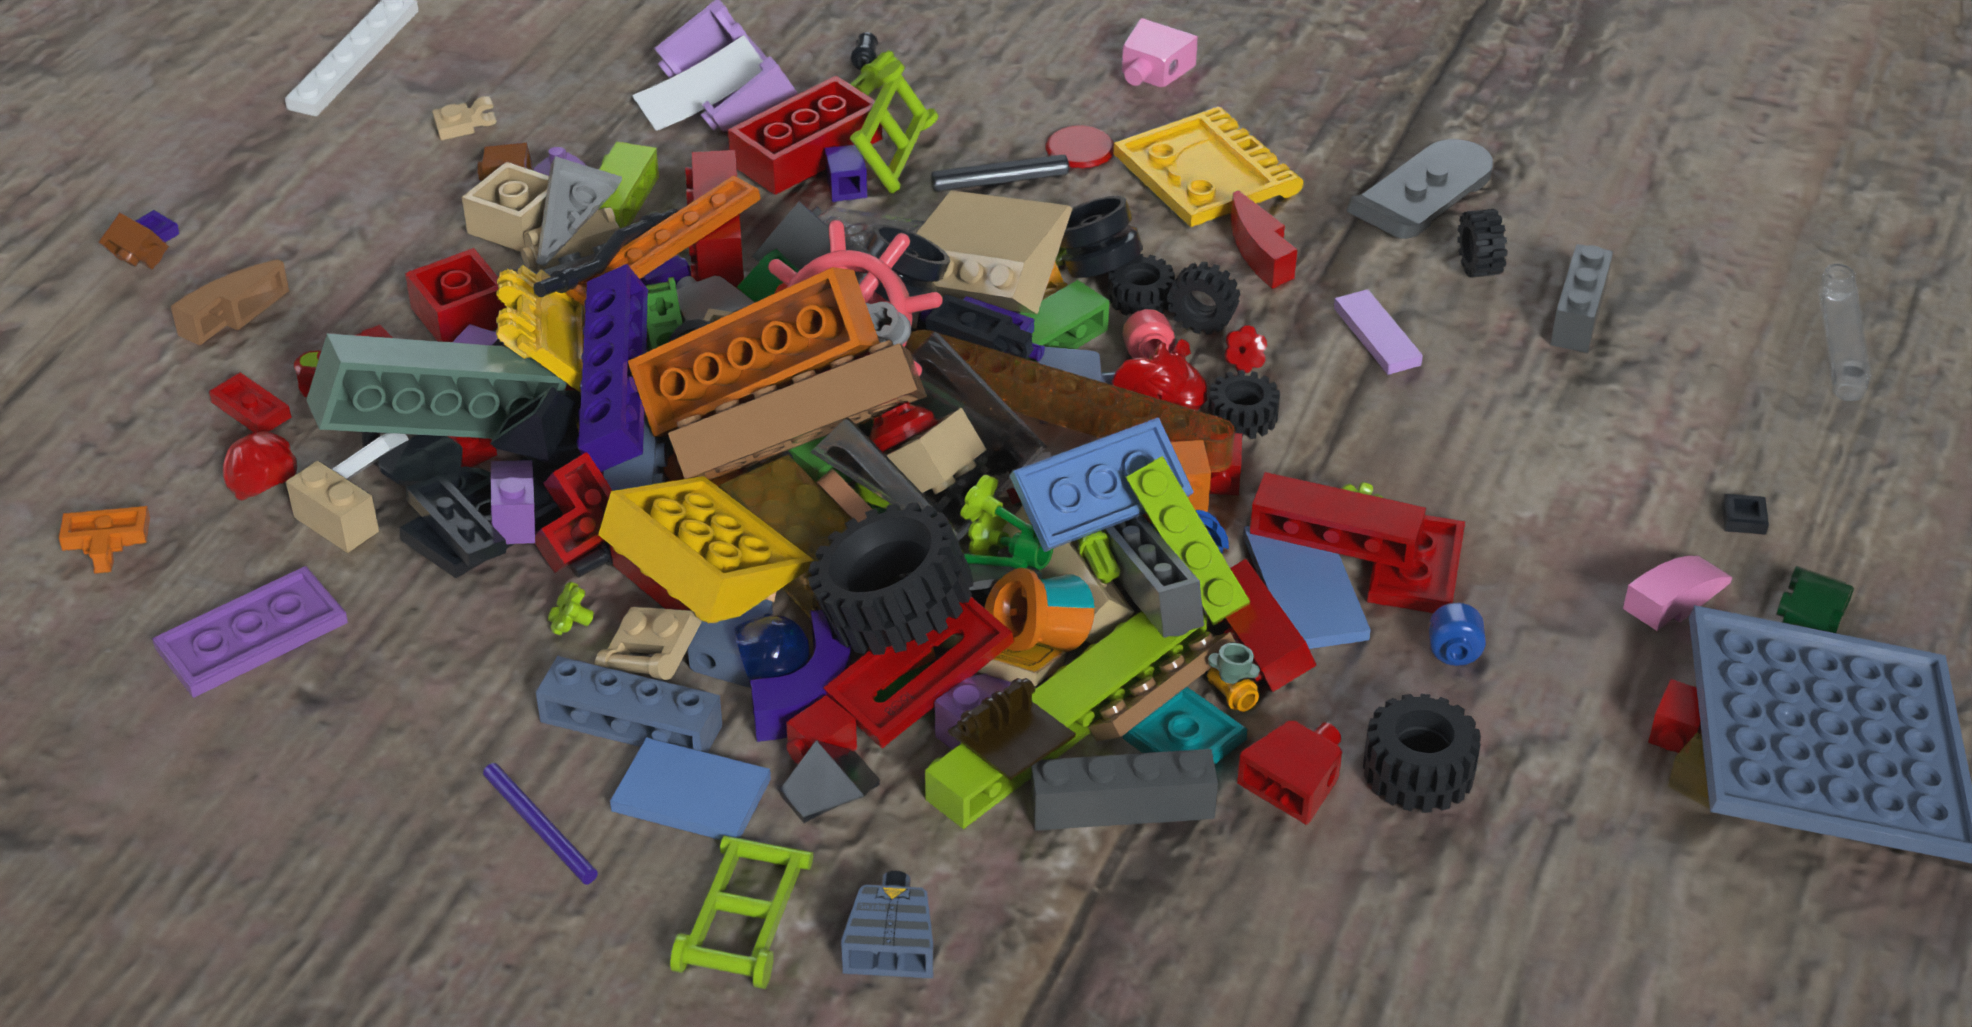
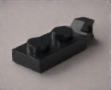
M948 294L943 297L941 306L934 308L925 319L926 329L992 353L995 352L996 354L1003 355L1006 352L1009 357L1026 360L1033 351L1032 333L1021 330L1019 326L1013 323L1012 317Z

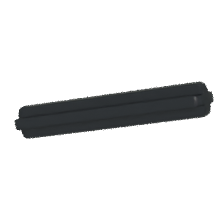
M1061 154L938 170L931 173V185L935 192L1063 176L1069 173V162L1067 156Z

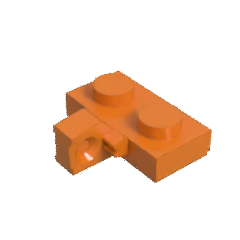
M148 506L63 513L59 533L62 551L83 550L84 555L89 554L92 559L94 574L111 572L114 564L113 552L123 551V546L147 543L150 523Z

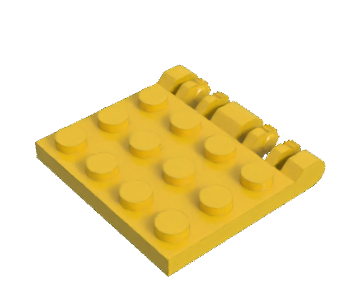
M1215 107L1114 143L1113 154L1190 227L1230 214L1233 192L1237 190L1253 202L1260 203L1278 195L1284 198L1296 195L1303 187V179L1290 170L1286 164L1277 165L1279 162L1277 156L1271 153L1257 138L1250 135L1248 130L1240 129L1237 121L1222 107Z

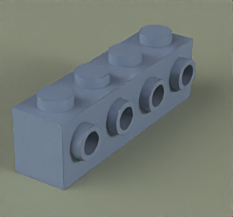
M557 656L536 691L540 722L638 747L642 746L647 737L708 753L723 725L720 695Z

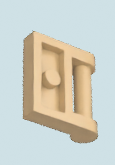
M630 607L622 619L621 625L608 649H602L597 654L595 665L631 673L650 674L654 679L669 680L675 674L702 620L697 618L693 611ZM636 652L654 655L652 657L629 655V653Z

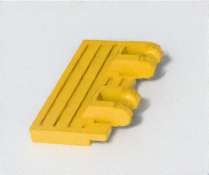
M522 265L518 269V274L517 271L509 270L508 268L500 272L497 279L499 288L497 296L498 300L500 299L501 303L504 302L507 308L499 310L498 317L496 318V323H498V329L496 330L497 339H500V342H504L505 346L522 358L531 357L580 392L583 370L581 355L584 351L583 327L585 326V306L567 296L566 292H554L542 298L536 296L533 290L534 284L550 277L543 270L535 274Z

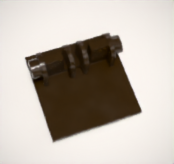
M1016 678L1011 681L1008 687L1003 689V693L1001 691L992 693L991 698L986 697L981 701L980 705L971 711L966 710L963 712L961 720L955 726L948 729V733L1009 780H1012L1076 737V733L1032 702L1035 686L1028 678L1023 680Z

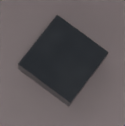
M1724 494L1722 511L1725 532L1767 534L1769 521L1765 497Z

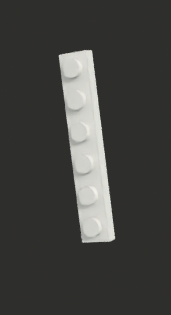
M381 0L285 97L287 110L317 117L418 12L417 0Z

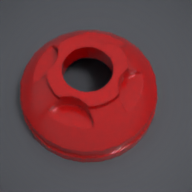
M906 402L873 419L874 425L868 439L870 452L873 457L881 454L890 447L937 425L939 422L932 411Z

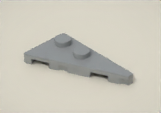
M556 156L554 157L550 166L537 264L546 266L618 189L622 181L621 176Z

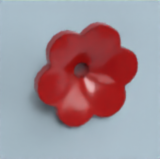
M1245 325L1239 331H1231L1227 334V348L1224 353L1227 363L1235 365L1237 371L1245 370V373H1249L1253 368H1260L1264 365L1266 359L1264 351L1267 347V340L1263 335L1257 334L1253 326Z

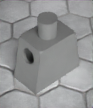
M687 276L679 280L676 285L683 323L694 319L703 320L709 308L736 312L754 303L753 300L721 276H712L696 282L693 277Z

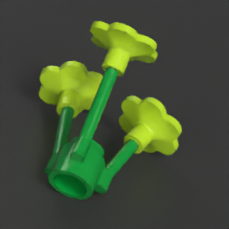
M987 474L982 476L977 485L968 491L965 497V505L961 510V517L973 522L968 530V536L971 539L969 544L971 554H964L967 562L971 564L1012 567L1015 569L1027 568V566L1038 570L1044 569L1051 560L1053 549L1044 552L1032 524L1024 522L1002 507L1003 503L994 498L998 480ZM1008 522L1021 530L1012 538L1002 530ZM1007 546L1009 547L1010 555L1013 556L1012 558L997 557L1000 549Z

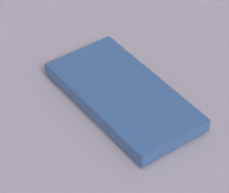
M1159 417L1014 470L1009 475L1044 552L1145 514L1146 512L1128 484L1126 477L1161 456L1166 460L1187 497L1194 493Z
M1250 526L1244 527L1243 538L1258 576L1304 638L1309 649L1368 641L1370 639L1371 629L1339 554L1250 534Z

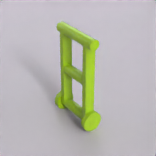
M900 60L889 63L879 72L878 78L884 85L861 130L856 131L850 137V140L889 193H894L901 187L898 178L920 132L932 126L939 117L934 108L926 110L904 79L902 73L905 67ZM896 91L914 115L905 134L887 110ZM879 123L897 147L889 167L870 143Z
M724 835L720 844V853L725 854L691 935L679 933L674 941L670 967L672 971L683 973L687 964L750 976L753 977L754 987L765 989L771 977L774 958L773 951H769V948L800 870L811 869L813 852ZM739 857L787 866L773 901L725 892ZM717 910L765 919L751 957L702 947Z

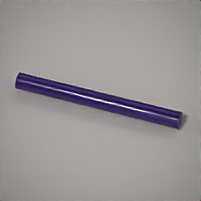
M497 763L487 765L483 771V776L583 884L592 883L598 875L597 870Z

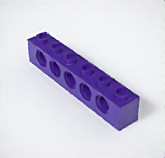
M628 264L588 281L586 300L584 301L586 313L585 326L583 327L584 351L581 355L583 370L582 380L580 381L581 408L578 411L580 428L577 446L582 455L588 452L601 472L643 454L644 407L628 361L646 353L648 288Z

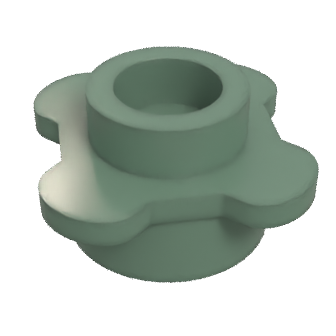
M1240 643L1224 644L1221 646L1219 654L1212 653L1208 659V664L1219 671L1221 680L1230 684L1242 681L1246 677L1256 678L1260 671L1259 666L1252 664L1254 654L1251 649Z

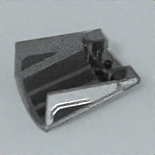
M934 332L911 354L913 360L922 367L920 379L927 397L910 404L932 411L937 420L962 408L987 449L974 459L977 465L975 468L957 478L953 475L956 482L937 494H934L932 489L922 493L869 438L874 425L873 419L880 415L855 424L850 418L844 419L811 453L889 503H898L901 510H905L908 503H918L921 510L927 505L935 508L938 515L943 513L947 517L959 541L969 531V527L973 523L969 519L961 517V510L965 505V497L968 491L977 485L979 479L987 474L998 480V486L994 492V498L997 499L1012 483L1009 475L1014 470L1031 465L1047 446L938 333Z

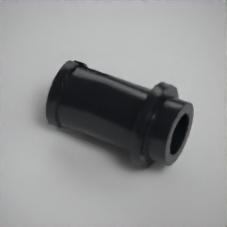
M869 32L861 33L858 36L856 48H854L850 57L851 63L860 71L864 65L871 64L877 58L875 51L878 39Z

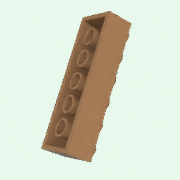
M892 340L885 341L870 347V355L855 360L853 355L840 358L830 363L832 370L817 375L815 370L804 372L792 378L793 385L783 389H778L777 385L769 386L754 392L755 399L743 404H739L738 400L730 401L716 407L717 414L708 418L701 419L700 415H695L677 422L679 429L669 432L668 435L684 478L705 476L707 479L713 480L749 466L756 461H762L884 414L906 402L912 403L927 397L911 352L900 343L893 345Z

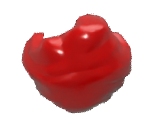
M266 431L249 434L231 444L223 463L225 485L235 495V498L240 501L259 495L278 484L286 482L297 474V459L291 452L289 442L277 434Z

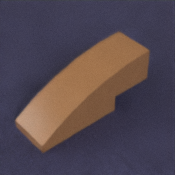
M277 259L230 273L198 288L171 305L178 336L197 345H202L225 326H229L237 331L289 292L283 261Z

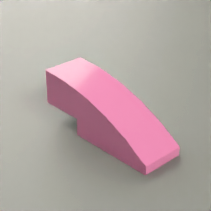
M1700 556L1675 558L1660 564L1631 582L1627 588L1623 609L1658 631L1673 618L1678 622H1682L1691 614L1694 605L1702 606L1728 586L1731 583L1732 577Z

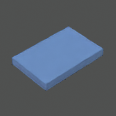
M646 737L610 800L611 811L722 840L724 835L741 838L771 780L770 769Z

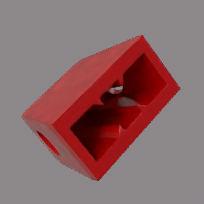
M1287 721L1240 753L1237 784L1307 826L1338 780L1342 759V750L1338 746L1342 740L1341 734L1335 726L1326 722L1312 731L1297 721Z

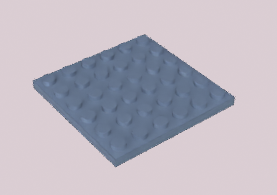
M1694 605L1689 616L1710 812L1972 863V782L1946 655Z

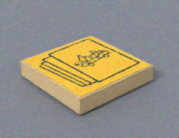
M1036 643L1033 648L1027 651H1013L1006 648L978 672L1008 682L1016 678L1022 680L1028 678L1036 687L1063 666L1066 652Z

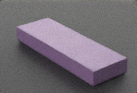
M1368 289L1335 298L1334 309L1387 375L1421 366L1423 357L1421 352Z

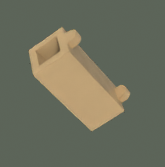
M612 208L597 210L546 266L536 263L542 227L523 232L525 248L521 249L522 259L528 269L539 272L540 270L560 265L558 258L580 252L581 258L594 254L593 247L607 243L614 232L620 229L615 221Z

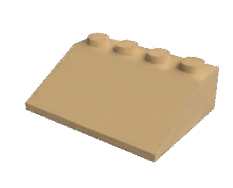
M951 190L916 233L935 243L950 257V264L943 279L933 282L936 286V292L942 298L946 294L962 300L968 296L1006 310L1038 314L1072 208L1069 205Z

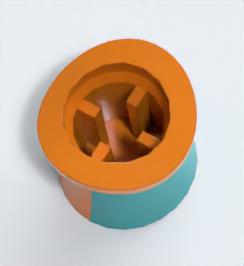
M1017 568L1005 574L994 585L985 603V609L1012 631L1014 643L1007 649L1013 651L1030 650L1036 643L1064 652L1073 651L1086 640L1094 621L1095 606L1091 590L1083 579L1074 574L1038 579L1035 571L1027 568Z

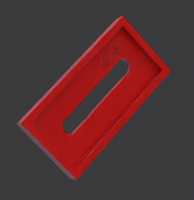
M971 597L968 603H960L963 612L957 619L948 617L945 620L948 628L938 634L935 630L927 633L929 641L919 646L916 640L907 642V650L897 653L890 646L886 648L884 655H873L870 650L823 687L826 695L856 718V725L881 749L935 707V700L966 678H971L1014 643L1012 631L974 598ZM958 633L964 636L958 644L888 700L881 703L874 701L877 691L880 689L884 690L929 654L931 648L939 646L953 634Z

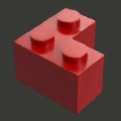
M588 452L553 472L543 483L564 514L542 528L535 535V545L554 573L584 556L605 541L598 534L611 491L613 490Z

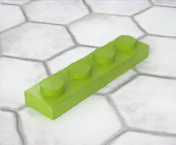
M1161 456L1126 477L1128 484L1158 534L1200 581L1202 608L1212 625L1249 605L1250 600L1164 457Z

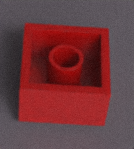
M474 248L405 273L411 309L438 342H453L469 324L490 331L498 328L496 318L498 317L499 310L507 308L504 302L501 303V300H498L497 291L499 288L497 279L499 277Z

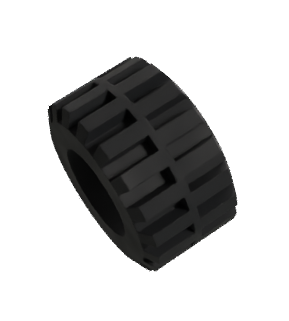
M1421 693L1420 697L1406 694L1402 695L1401 700L1392 698L1386 701L1385 707L1379 706L1374 711L1373 718H1370L1363 758L1366 782L1372 783V791L1377 796H1386L1385 802L1392 806L1398 803L1403 805V810L1411 812L1413 808L1421 809L1422 813H1432L1433 808L1443 811L1450 808L1451 802L1459 804L1463 801L1465 793H1470L1473 787L1481 747L1480 730L1475 728L1476 721L1473 717L1464 716L1465 709L1458 704L1452 706L1449 704V700L1443 697H1439V699L1430 698L1431 694Z

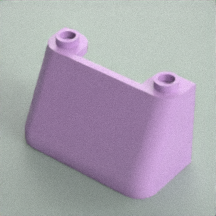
M720 0L713 1L654 49L663 59L658 65L671 78L714 55L745 35L763 60L759 64L762 71L739 90L717 103L711 105L706 101L702 104L705 112L701 116L712 130L715 131L719 127L723 132H726L728 129L798 95V93L778 64L770 56L767 58L748 37L740 24L734 21L728 9Z

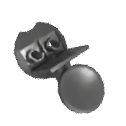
M799 201L752 257L757 262H760L765 255L777 248L797 269L801 270L817 257L830 253L828 226L818 218L822 210L815 206L810 211ZM846 243V250L863 252L861 246L850 247Z

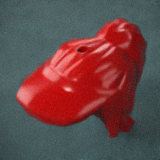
M1183 339L1176 343L1170 353L1166 349L1164 342H1158V347L1154 355L1150 356V359L1140 357L1126 360L1116 370L1112 378V388L1116 393L1139 404L1156 409L1174 407L1191 413L1192 411H1198L1208 400L1205 379L1196 368L1186 361V356L1191 354L1189 343Z

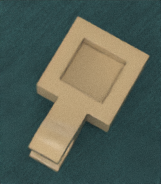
M491 97L478 98L470 108L467 107L466 103L458 105L450 104L443 108L432 110L440 141L475 133L473 127L491 126L497 123L494 112L482 113L486 109L493 108Z

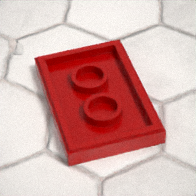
M1425 515L1422 538L1412 569L1408 570L1374 562L1367 602L1434 613L1439 607L1453 603L1465 521Z

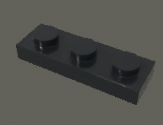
M443 474L406 487L408 503L468 567L506 553L505 538Z

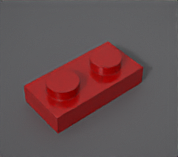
M241 372L209 391L211 402L254 433L269 432L292 418L289 405Z

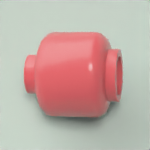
M1144 309L1135 312L1127 319L1123 327V340L1128 353L1133 359L1140 357L1150 359V356L1154 355L1160 341L1166 344V349L1169 353L1175 346L1174 332L1168 319L1164 314L1156 310Z

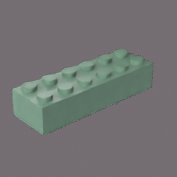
M327 333L306 401L319 430L494 438L507 416L551 387L557 391H564L567 383L531 357L524 359L507 346Z

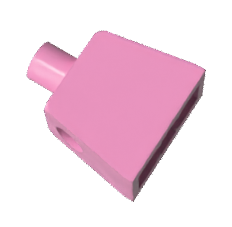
M1141 18L1123 47L1122 72L1125 75V79L1133 86L1146 82L1158 87H1166L1196 65L1198 36Z

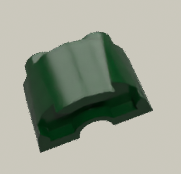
M1796 566L1788 589L1793 590V594L1784 591L1776 615L1784 618L1782 623L1837 633L1841 619L1844 617L1851 601L1854 588L1844 581Z

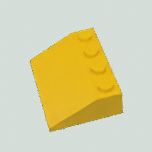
M705 476L611 491L598 534L613 546L615 552L629 559L640 568L644 575L654 579L667 590L671 597L680 600L695 612L697 618L707 623H717L722 620L740 617L808 571L811 562L814 561Z

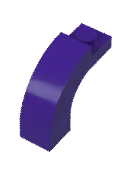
M822 610L811 611L814 654L804 667L785 676L750 680L757 742L787 738L786 722L826 696L823 687L851 666V645L846 648L840 643L838 637H835Z

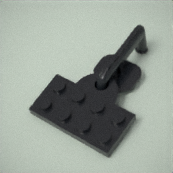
M361 432L363 448L379 438L380 433ZM416 435L380 456L379 460L374 463V465L379 467L382 474L397 484L407 487L443 474L492 525L491 472L481 468L461 467L463 448L448 436ZM532 462L535 532L564 514L543 484L551 474ZM422 516L399 527L400 540L454 578H458L482 564L479 563L468 567ZM506 544V549L514 544Z

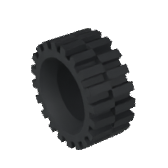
M898 503L887 505L886 512L881 514L875 508L865 512L867 518L860 522H857L854 517L845 523L847 530L842 534L835 530L827 537L831 544L829 547L820 545L815 553L818 561H813L810 564L809 571L812 576L808 577L809 584L835 637H838L840 643L846 648L852 645L855 652L864 654L868 647H870L873 655H884L886 648L890 646L893 647L895 653L907 650L906 643L916 640L919 646L929 641L926 634L930 631L935 630L940 634L947 629L948 625L945 620L948 617L957 619L963 612L960 603H968L972 594L969 587L974 586L972 571L947 517L943 513L938 515L936 509L928 505L921 510L918 503H908L905 510H901ZM912 572L906 578L891 586L873 591L892 577Z

